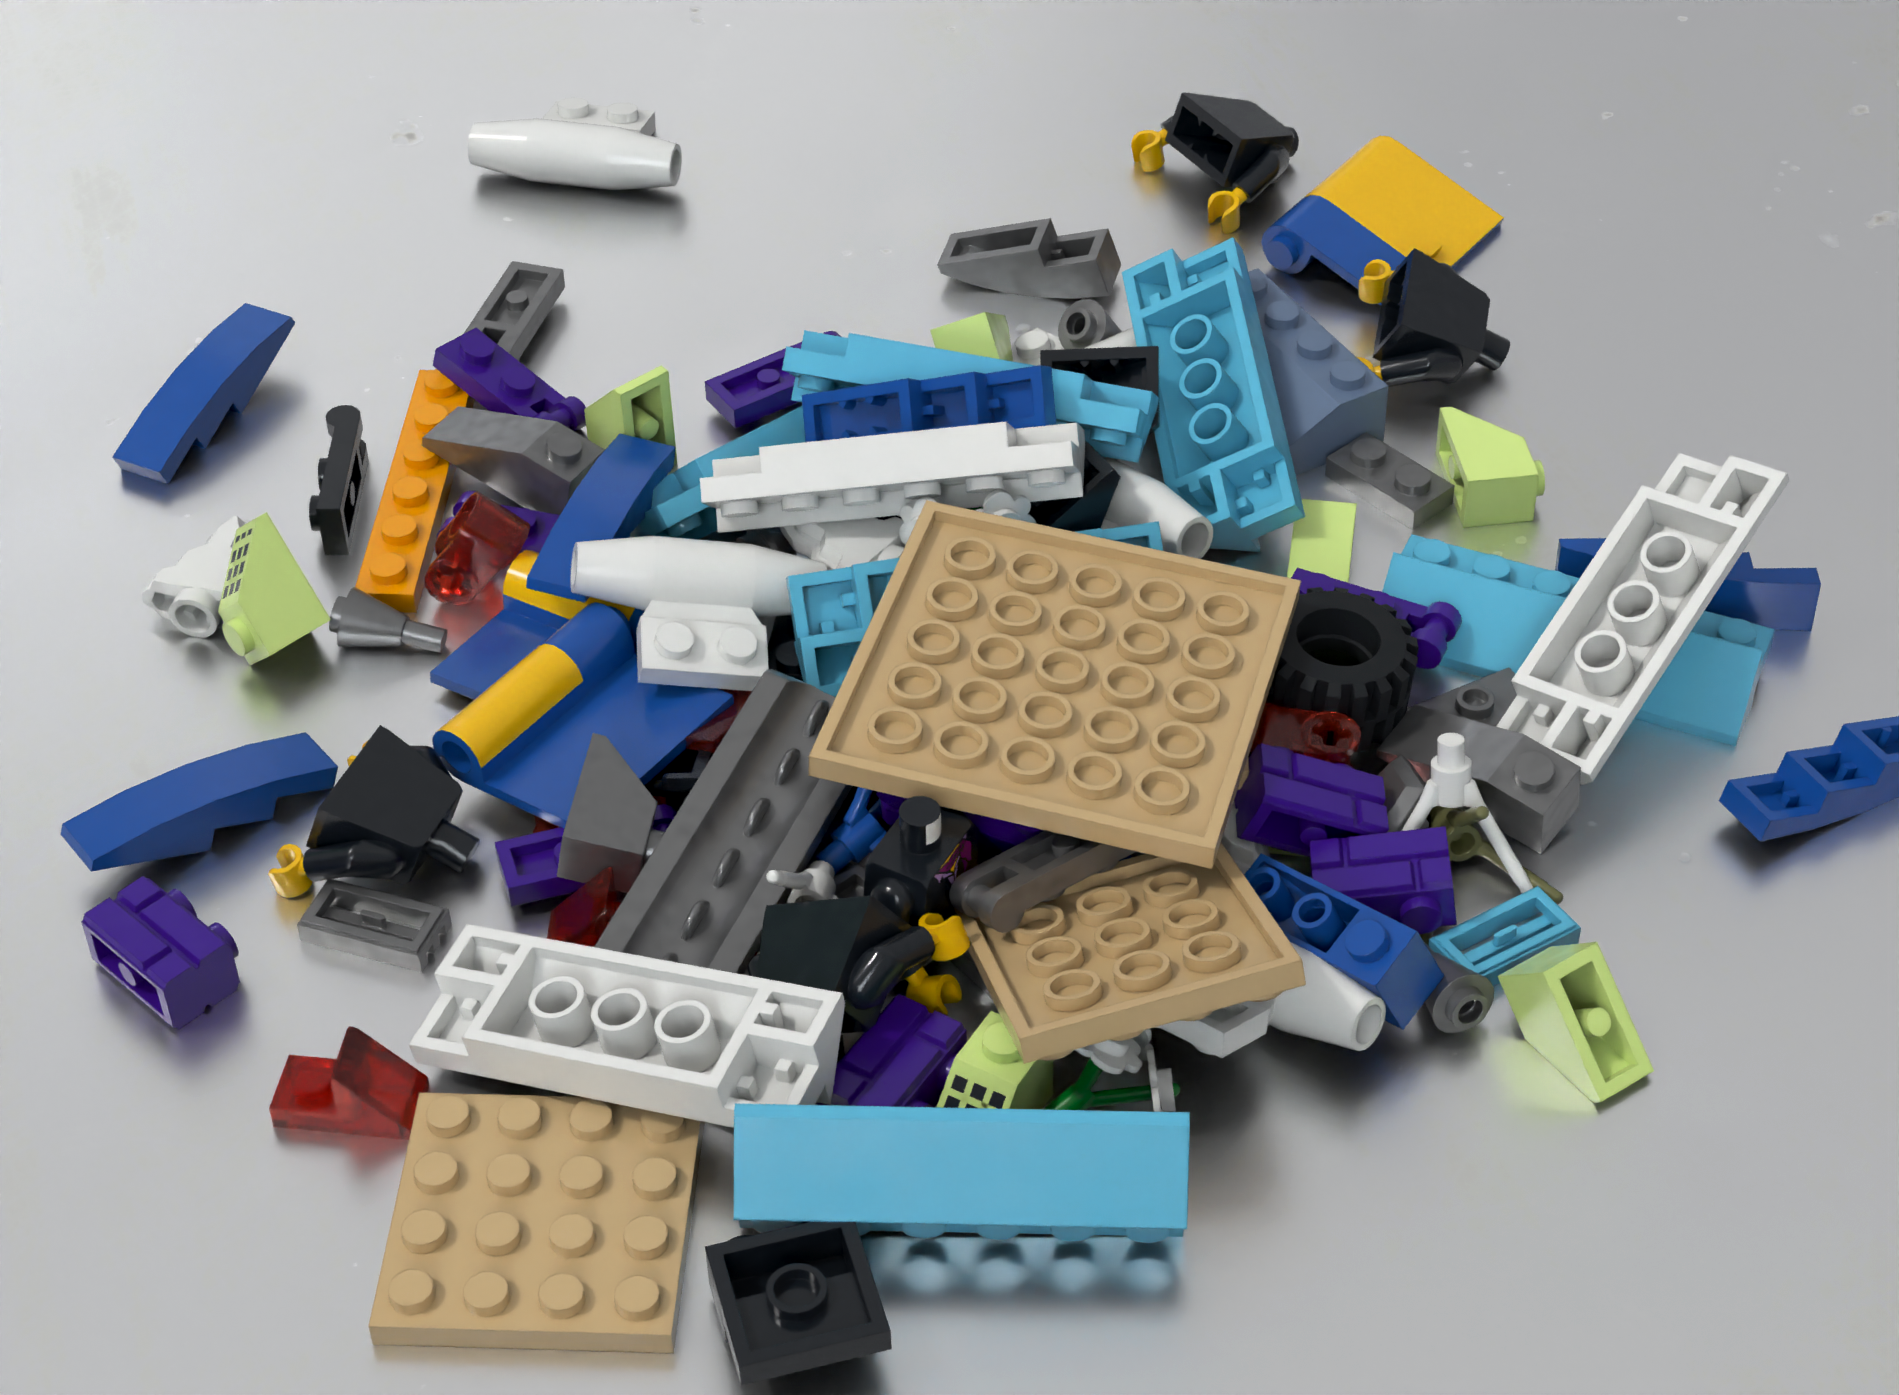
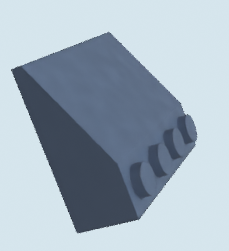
M1257 268L1249 271L1296 476L1325 465L1326 457L1366 432L1383 442L1388 385L1260 269Z

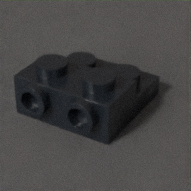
M803 1222L799 1225L756 1235H740L726 1242L705 1246L710 1289L726 1343L729 1342L741 1385L892 1349L891 1330L855 1222Z

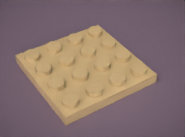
M1222 842L1220 843L1212 869L1150 854L1118 861V864L1111 870L1095 873L1068 887L1058 898L1040 902L1025 910L1019 925L1007 933H1001L986 926L981 922L980 917H969L954 908L955 916L961 917L970 940L968 951L1024 1064L1036 1060L1051 1061L1061 1059L1075 1049L1107 1040H1129L1141 1034L1143 1030L1179 1020H1200L1218 1009L1247 1001H1268L1276 998L1283 991L1306 985L1301 957Z
M419 1092L368 1326L372 1344L674 1353L705 1122L579 1096Z

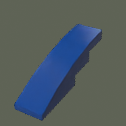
M244 303L213 329L180 363L143 409L112 456L119 467L123 470L169 484L192 445L206 449L228 410L239 414L243 413L295 325L293 318Z
M1043 365L986 374L968 372L924 380L906 378L802 395L805 442L1007 422L1015 429L1056 425L1052 368Z
M619 434L598 457L572 494L527 576L526 588L585 603L590 597L571 592V561L575 542L630 538V533L646 517L645 512L649 511L652 507L653 489L673 469L676 447Z
M1606 538L1559 539L1555 571L1580 578ZM1742 552L1705 611L1743 619L1750 623L1775 630L1811 631L1821 587L1817 568H1753L1750 553Z
M1899 716L1843 724L1833 745L1788 751L1785 753L1776 773L1728 780L1719 802L1762 842L1814 830L1867 812L1899 798Z
M306 732L252 743L182 765L128 788L62 823L60 835L91 872L210 851L215 829L273 819L277 797L334 788L338 766Z

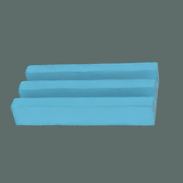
M1536 886L1430 938L1429 947L1434 952L1440 953L1486 977L1494 987L1500 984L1497 976L1551 946L1579 944L1581 927L1539 886ZM1540 912L1543 914L1542 916L1526 924H1523L1519 927L1516 926V924ZM1494 935L1493 940L1465 954L1461 952Z

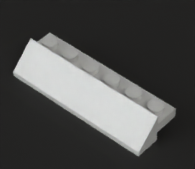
M1007 422L763 446L759 447V455L712 460L713 477L700 478L701 502L716 508L718 533L895 516L900 515L902 506L907 503L914 504L916 500L923 496L931 497L937 503L965 509L983 507L986 496L992 491L999 489L1007 491L1012 498L1017 495H1023L1030 502L1083 497L1085 433L1078 423L1015 429Z
M1678 453L1655 489L1644 485L1640 487L1511 680L1517 696L1496 727L1525 734L1580 766V786L1593 782L1789 482L1787 472L1732 455L1728 457L1723 466H1719Z
M466 924L434 973L442 993L408 1044L418 1064L734 1128L735 1104L815 1105L816 1102L831 1105L845 1000L841 992Z

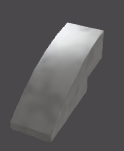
M1048 218L953 233L948 239L937 266L943 275L991 290L1038 298L1079 299L1110 296L1121 267V262L1108 228L1057 236L1052 220Z

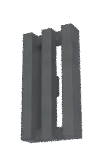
M329 879L325 882L297 924L301 941L418 972H423L428 964L426 953H435L440 945L438 934H447L452 926L450 912L447 908L334 879ZM330 905H334V906H337V907H341V908H345V909H349V910H353V911L360 912V914L348 912V911H345V910H341V909H337V908H333V907H329V906H330ZM386 919L419 927L420 930L387 922Z

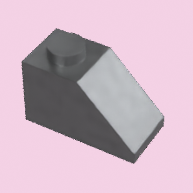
M593 733L562 836L557 877L628 893L665 832L653 829L657 801L604 735Z

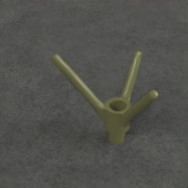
M1441 806L1432 808L1426 820L1429 822V828L1446 826L1450 861H1464L1473 855H1478L1509 874L1493 846L1481 837L1479 831L1473 825V823L1488 817L1489 810L1487 807L1479 806L1463 811L1458 808ZM1522 866L1533 888L1539 886L1557 905L1563 901V894ZM1434 931L1419 934L1428 946L1429 939L1432 938Z

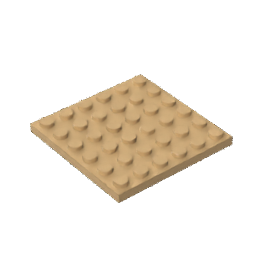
M926 500L809 754V776L907 799L914 796H925L937 801L939 806L1212 869L1298 603L1301 580Z

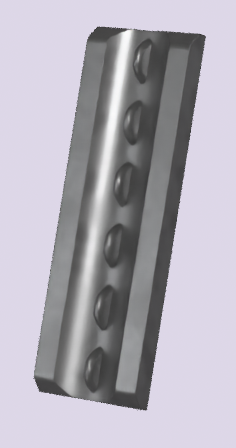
M773 669L766 670L594 947L744 974L751 958L754 957L761 945L766 906L785 904L793 889L769 883L766 879V874L770 870H782L793 873L804 871L853 787L809 776V754L836 697Z

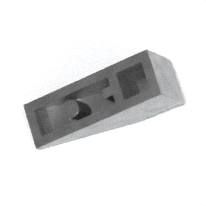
M460 406L422 437L423 447L524 508L558 515L562 513L572 494L595 461L605 451V449L557 421Z
M1414 704L1378 747L1377 757L1390 763L1402 755L1411 762L1426 783L1431 779V760L1437 755L1438 737L1444 733L1461 734L1465 739V755L1472 762V779L1475 780L1483 801L1500 830L1542 854L1578 808L1581 767L1525 734ZM1462 806L1466 810L1470 809V807Z

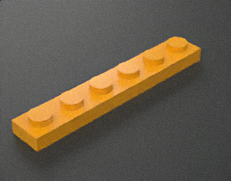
M437 369L419 370L355 585L361 591L402 613H417L437 541V533L440 530L457 468L455 465L423 447L422 437L458 406L473 408L475 399Z

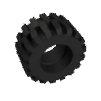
M1321 587L1308 588L1307 594L1299 593L1298 603L1260 718L1261 724L1266 729H1277V737L1285 742H1299L1302 744V749L1316 752V748L1328 749L1329 754H1344L1345 749H1353L1358 753L1370 750L1371 742L1381 745L1407 711L1419 649L1417 638L1411 636V626L1405 619H1397V611L1388 604L1379 605L1374 602L1375 597L1364 593L1355 595L1348 593V589L1336 587L1334 591H1324Z

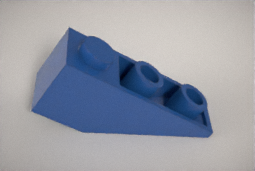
M1262 853L1244 874L1288 940L1312 952L1380 997L1386 1006L1385 1021L1404 1030L1443 979L1444 974L1418 931Z

